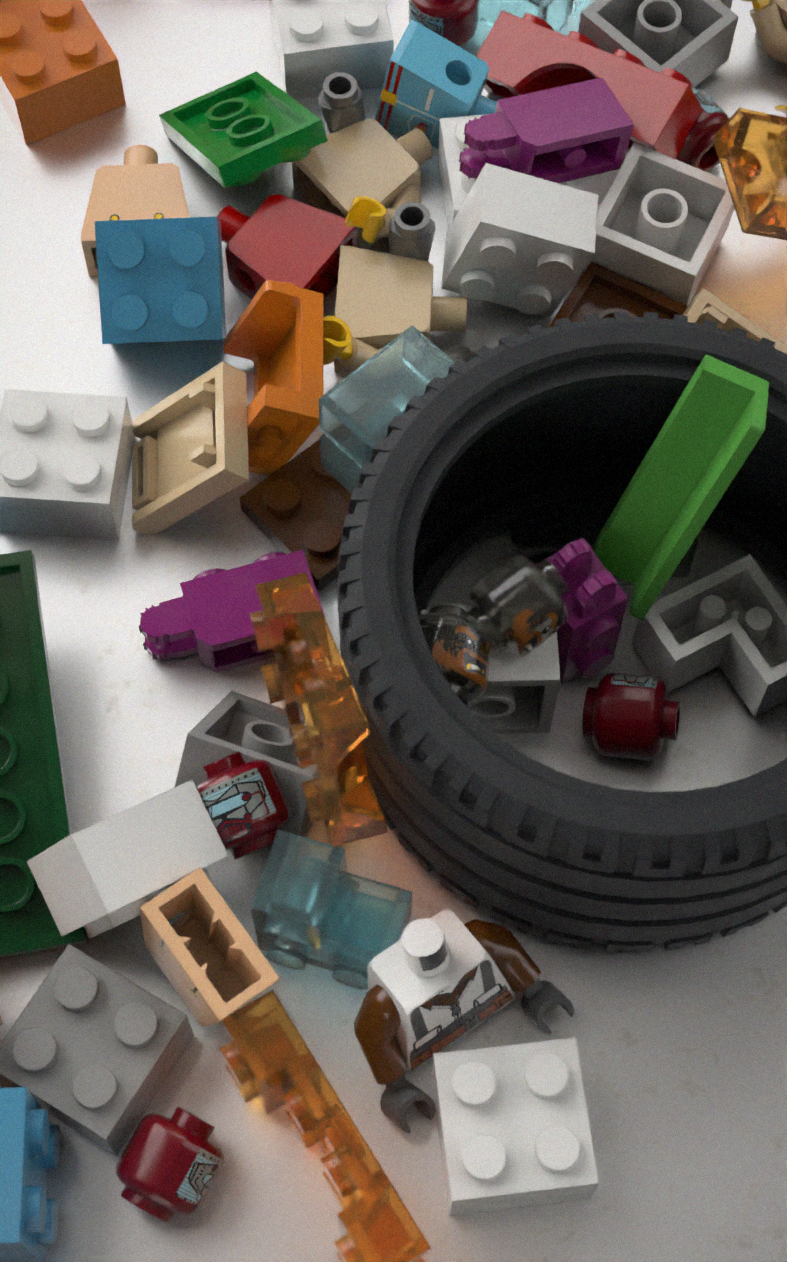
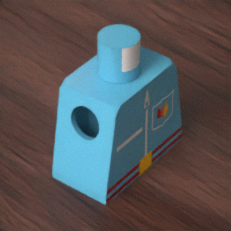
M410 20L389 60L375 120L388 133L401 137L415 128L420 129L429 139L431 146L439 148L440 118L495 113L497 102L482 95L490 68L485 61L422 24Z

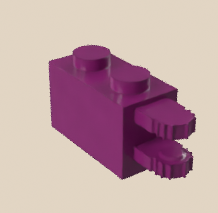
M581 538L570 542L557 553L529 568L524 595L525 602L533 603L537 607L555 606V614L558 616L557 622L561 616L563 602L564 611L557 626L560 682L562 685L580 674L583 678L592 677L605 669L613 661L628 601L627 595L617 584L616 579L601 563L587 541Z

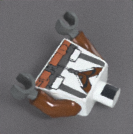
M451 909L442 910L430 919H417L410 922L404 928L400 940L371 960L367 966L368 992L356 1015L354 1032L377 1084L386 1085L380 1101L381 1111L390 1121L409 1134L411 1130L406 1123L405 1114L412 1103H414L419 1112L430 1120L434 1118L436 1108L430 1096L406 1080L404 1075L407 1072L410 1074L433 1058L434 1053H440L516 999L514 992H523L521 998L523 1012L546 1034L553 1033L543 1022V1013L548 1006L558 1003L571 1017L574 1015V1007L571 1001L554 984L538 979L541 974L540 969L512 932L505 926L478 919L470 920L463 924Z

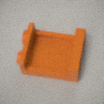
M266 280L223 340V352L225 354L249 359L254 363V399L247 406L249 472L264 476H270L283 465H286L323 420L324 294L300 288L289 282Z

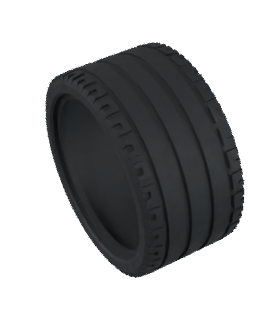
M614 312L613 318L600 319L598 313L584 315L583 321L572 323L569 318L555 320L554 326L543 329L540 325L529 327L526 329V334L515 338L512 334L499 339L498 346L492 349L483 346L473 352L472 360L467 363L459 360L451 365L448 375L444 379L436 376L426 385V391L421 397L415 395L406 404L404 417L395 416L388 425L386 436L383 439L379 438L372 451L371 463L365 462L360 473L359 483L354 488L348 515H346L339 551L337 603L344 714L353 753L363 781L369 782L367 787L370 796L390 830L395 828L399 830L398 837L400 843L407 852H411L418 859L419 865L427 873L435 870L439 874L440 884L450 892L454 891L462 896L465 903L475 909L481 904L490 910L491 918L501 923L504 920L517 926V930L529 935L531 930L534 929L547 933L546 940L559 943L561 940L575 943V947L589 949L591 943L605 945V951L619 952L620 949H635V952H649L653 945L660 944L664 945L665 950L679 949L681 945L707 943L717 932H720L722 937L732 935L739 929L747 926L751 927L761 922L769 915V910L777 913L787 906V758L749 777L715 787L688 791L647 792L618 789L575 778L526 756L498 737L477 719L456 695L439 670L421 628V610H427L442 583L462 560L495 534L530 517L560 509L561 504L622 496L705 355H709L769 381L764 432L704 525L720 532L750 552L779 579L787 590V354L774 348L776 342L764 337L760 342L746 337L747 331L736 327L730 332L717 328L718 322L704 320L702 325L688 322V316L675 314L674 319L671 320L658 318V313L644 312L643 317H629L628 312Z

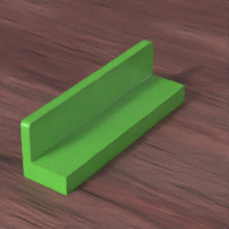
M705 355L591 548L605 568L613 576L634 584L630 610L631 616L641 620L645 618L763 434L766 426L769 381L709 355Z

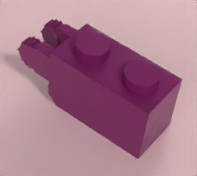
M603 77L497 100L495 113L481 116L480 119L474 118V120H469L468 123H465L464 144H467L469 148H464L463 152H460L459 172L461 171L469 179L474 178L476 180L485 163L555 183H562L618 170L624 162L634 124Z
M303 550L288 554L284 552L268 553L259 557L252 564L230 570L215 568L203 571L196 575L193 580L180 583L182 597L160 602L159 606L152 605L149 609L145 608L146 611L140 613L141 619L138 626L140 633H143L145 636L144 650L148 651L153 660L159 659V662L161 660L168 661L170 657L177 659L198 653L201 665L216 673L326 643L325 614Z

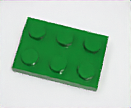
M257 71L159 114L166 136L224 188L251 183L259 177L261 171L281 162L290 163L301 160L309 155L311 148L328 141L323 122L319 117Z

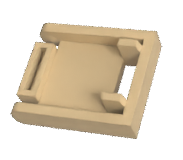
M222 361L133 420V434L142 439L132 445V508L138 510L132 516V528L135 531L148 535L157 534L249 480L246 372Z

